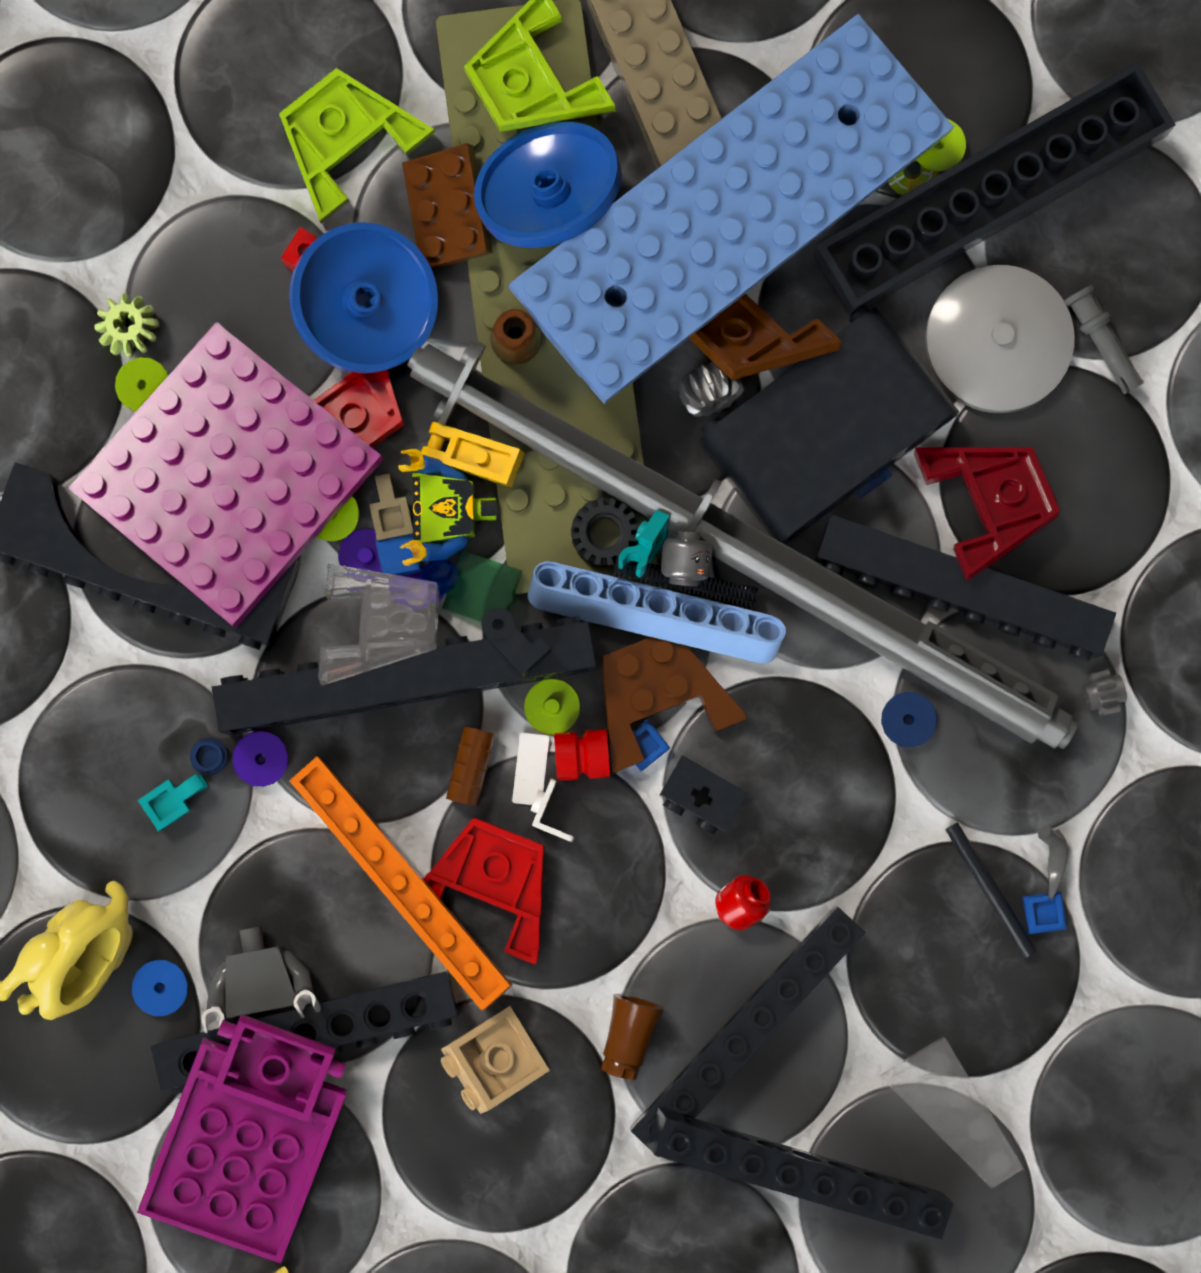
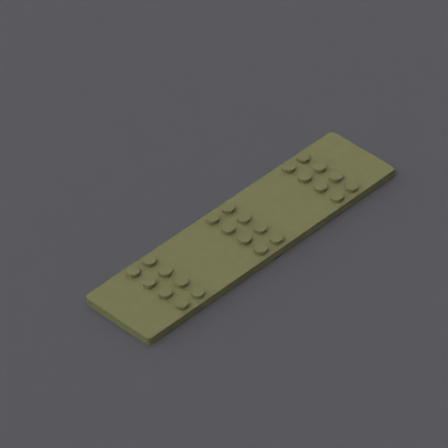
M579 0L553 1L561 14L562 22L532 37L564 92L591 79L582 6ZM524 5L442 15L436 20L452 147L465 143L473 145L478 174L487 159L503 143L513 136L535 127L531 126L500 132L464 69V66ZM596 115L559 121L581 123L598 130ZM489 232L493 253L467 260L478 343L486 345L480 359L482 375L644 465L633 382L606 404H603L542 331V343L538 353L525 363L510 364L501 360L494 353L490 343V334L497 318L503 312L511 309H519L528 313L509 290V283L561 243L539 248L517 247L502 242ZM512 328L508 333L511 339H518L523 335L519 328ZM489 423L491 440L518 448L525 453L512 488L496 483L511 592L515 595L528 594L535 567L546 561L613 576V565L606 567L592 565L577 554L578 552L572 544L571 527L576 513L589 501L592 502L597 498H616ZM629 506L627 507L636 516L635 519L638 526L644 520L649 522L650 518ZM600 518L591 525L590 536L598 546L609 547L617 542L619 528L613 520ZM657 557L654 558L653 564L657 565Z

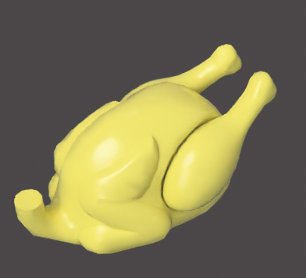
M111 881L107 884L105 890L112 899L108 905L101 906L84 900H75L53 916L47 923V930L33 937L25 944L11 973L3 981H0V1001H7L12 992L21 983L28 982V987L32 994H24L17 1000L19 1012L23 1015L30 1014L39 1006L40 1015L44 1019L53 1020L88 1005L101 991L112 972L120 967L132 941L133 930L128 923L129 897L124 887L116 881Z

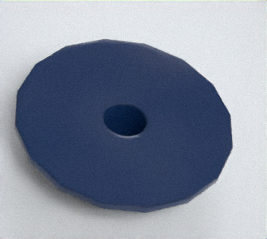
M903 692L894 695L887 701L882 710L881 724L884 733L893 743L901 747H915L925 743L932 736L936 728L937 715L934 706L926 697L916 692Z

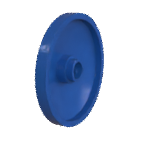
M552 122L538 125L513 136L497 148L487 159L475 183V207L486 229L504 243L525 248L556 245L582 234L606 214L615 201L621 185L620 161L609 139L591 126L576 122Z
M359 222L333 228L314 240L306 248L293 270L289 288V302L295 327L312 352L336 368L348 372L366 374L381 372L398 366L411 358L418 347L421 348L424 345L436 320L438 292L432 269L414 243L389 227Z

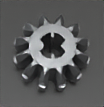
M714 362L707 365L702 364L700 368L691 370L689 375L684 376L680 380L681 383L678 386L679 396L683 405L695 417L709 416L715 412L720 413L721 410L731 407L732 403L739 401L744 391L741 378L731 380Z

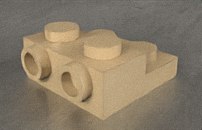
M511 1006L503 1009L441 1049L445 1055L441 1058L443 1068L450 1077L454 1078L457 1076L465 1088L461 1091L465 1104L471 1110L477 1108L480 1114L491 1110L550 1071Z

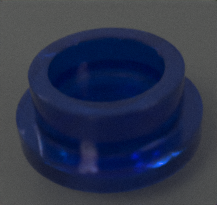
M447 560L430 561L421 570V582L432 594H446L454 588L458 580L457 568Z

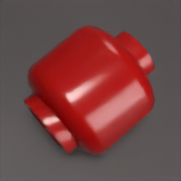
M749 875L737 876L716 894L715 906L718 917L730 928L738 931L749 929L770 912L771 894L769 888L758 878Z

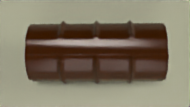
M464 726L456 761L454 762L453 773L449 780L450 784L446 799L477 807L480 793L483 789L485 774L488 771L487 766L490 754L492 753L494 733Z

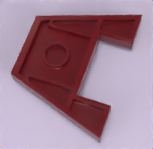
M916 447L914 450L915 459L926 485L962 475L986 532L985 535L954 544L953 550L966 582L1059 517L1060 509L1033 447Z

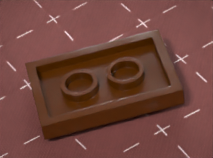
M465 143L402 162L417 248L422 252L431 269L435 270L493 253L489 231L483 224L475 207L474 189L479 174L473 145Z

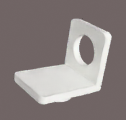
M551 778L546 792L539 790L530 811L537 813L532 826L573 842V836L540 823L557 783L556 780Z

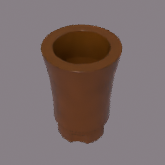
M511 309L503 312L497 318L491 330L490 343L494 353L501 360L510 364H522L531 360L538 353L542 343V333L528 313L519 309ZM512 328H519L523 335L518 339H511L508 333Z
M613 994L612 1016L603 1052L605 1058L601 1070L615 1077L636 1080L639 1068L643 1066L655 1027L665 1008L634 996Z

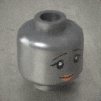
M678 531L677 538H669L664 541L661 563L662 574L670 578V584L699 586L700 580H705L710 575L711 544L700 540V532Z

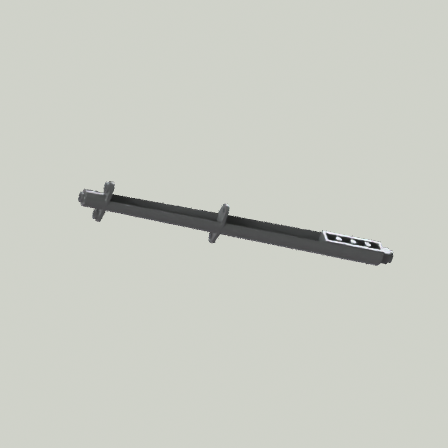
M470 342L463 352L460 362L430 344L425 349L418 347L408 363V367L412 369L410 377L444 396L433 415L439 419V424L447 425L459 404L651 519L656 510L670 515L669 530L676 535L678 531L700 532V540L711 544L712 556L1030 744L1038 739L1054 749L1057 746L1064 749L1073 737L1078 723L1072 720V715L1055 706L1058 699L1057 694L929 620L924 624L710 503L722 483L718 479L714 480L703 499L476 372L477 365L486 348V345L480 342L477 345Z

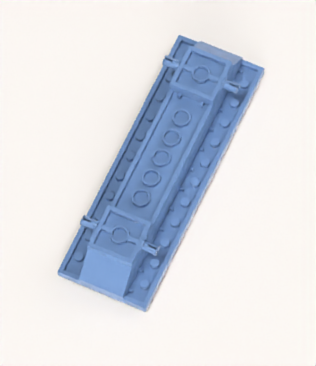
M857 14L615 201L606 214L591 228L570 240L562 242L509 283L508 288L578 376L582 377L602 403L606 404L942 140L954 127L862 17Z

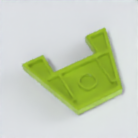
M529 0L464 66L467 77L500 132L615 111V104L598 76L564 92L532 37L562 22L561 14L552 0Z
M337 68L279 113L321 224L349 202L348 197L330 177L328 172L384 128L402 151L408 155L435 134V130Z

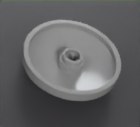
M1010 265L980 267L954 280L935 302L925 331L927 359L940 385L962 404L989 413L1020 411L1044 399L1061 382L1069 368L1074 351V326L1068 307L1060 294L1052 285L1037 274Z

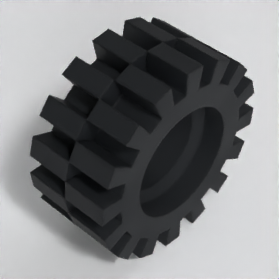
M597 498L592 502L589 501L579 509L572 523L571 537L572 544L581 558H584L592 565L595 564L600 567L614 566L617 556L620 555L623 549L636 546L635 536L639 526L635 519L636 516L627 508V505L612 498ZM600 518L613 520L619 528L617 542L609 547L598 546L590 536L591 525Z

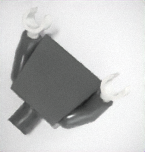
M260 926L239 930L243 953L226 956L225 962L218 966L209 988L207 1010L202 1014L201 1021L204 1032L208 1033V1025L211 1022L218 1021L220 1027L222 1020L225 1021L224 1013H226V1018L240 1016L241 1014L246 1015L294 1006L300 1017L304 1018L303 1008L307 1004L312 1003L317 1013L320 1012L321 1006L314 995L311 976L307 967L293 952L284 950L282 946L265 948L262 927Z

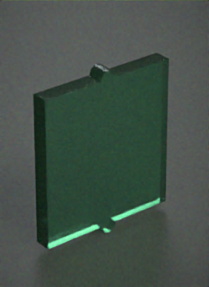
M462 551L454 576L449 577L451 584L442 609L482 622L485 613L492 608L499 607L509 611L510 605L516 602L514 594L523 571Z

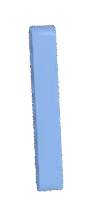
M546 561L538 564L533 571L528 590L529 602L535 608L568 617L579 616L580 620L756 663L766 664L772 662L776 658L786 634V627L783 622L772 615L627 581L617 577L614 578L613 576L556 562Z

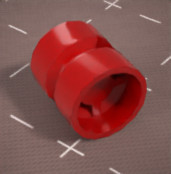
M607 729L585 731L581 738L575 732L554 733L557 781L577 780L581 773H585L589 779L610 777Z

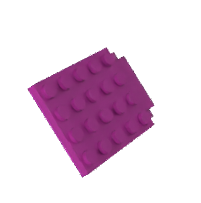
M241 1014L237 1025L222 1020L217 1035L231 1039L229 1047L206 1038L202 1039L137 1213L281 1264L347 1093V1089L326 1082L324 1079L326 1074L341 1079L346 1064L332 1059L335 1052L334 1047Z

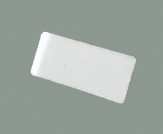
M520 733L512 797L513 803L533 805L538 791L544 790L549 746L548 735Z

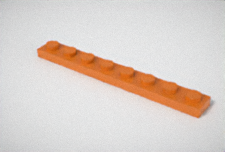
M316 756L289 780L482 1011L487 1009L513 986L321 757Z

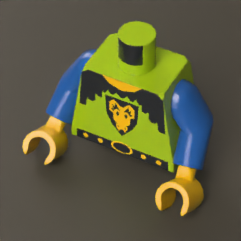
M417 449L401 451L402 454L410 456L411 465H398L399 470L402 472H418L412 473L413 540L400 546V549H410L413 558L402 562L405 566H410L419 561L447 560L465 548L469 539L475 537V521L497 520L496 498H474V484L472 481H468L466 473L444 464L440 459L422 455Z

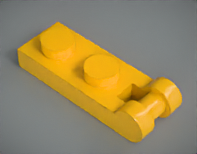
M432 422L428 432L431 434L428 445L422 447V455L440 459L444 464L462 472L512 488L525 454L522 450L450 426H443L437 422ZM445 440H450L446 452L441 451Z

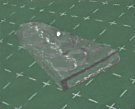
M945 1037L938 1039L879 1075L989 1187L994 1188L1024 1169Z

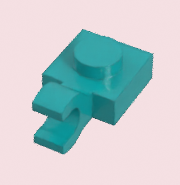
M656 510L649 522L644 520L641 523L635 536V541L639 542L638 545L627 547L621 551L618 568L623 570L627 562L636 561L638 562L636 576L640 578L646 573L648 563L651 564L664 541L668 538L670 515Z
M201 774L193 775L178 787H176L172 779H168L137 801L157 831L160 832L192 811L186 801L205 790L209 785Z

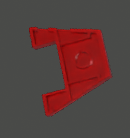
M388 370L366 374L352 372L314 399L317 404L372 448L405 425Z
M475 817L423 879L441 900L446 887H450L517 914L518 917L504 952L532 964H537L540 951L545 845Z

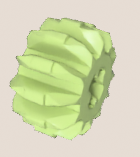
M122 293L119 305L112 298H109L107 300V304L111 308L109 312L103 309H99L97 312L98 316L105 320L95 324V330L104 333L100 337L99 342L103 346L111 344L110 352L113 355H118L124 349L125 355L128 358H132L134 347L136 346L142 353L147 352V347L143 344L144 340L155 342L157 339L148 330L159 327L158 320L150 318L155 312L154 308L151 305L143 307L144 300L140 296L135 297L130 302L129 296L126 293ZM126 319H130L135 325L129 326L128 332L124 333L120 326H124Z

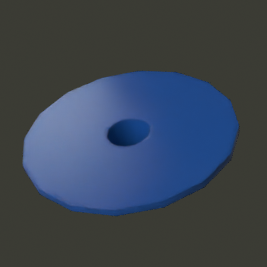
M154 960L144 964L136 972L132 981V995L136 1005L143 1012L152 1016H166L175 1012L184 1003L188 992V982L184 972L176 964L167 960Z

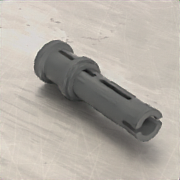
M1092 284L1067 298L1064 302L1066 306L1072 307L1081 323V332L1085 333V335H1090L1124 395L1143 384L1144 381L1136 371L1132 361L1109 324L1111 315L1109 311L1104 312L1093 293L1095 287Z

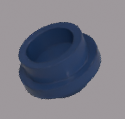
M204 738L192 747L190 761L193 768L200 774L215 775L225 768L228 761V752L224 744L219 740Z

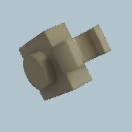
M390 473L375 476L380 502L369 505L377 541L413 534L407 497L395 499Z

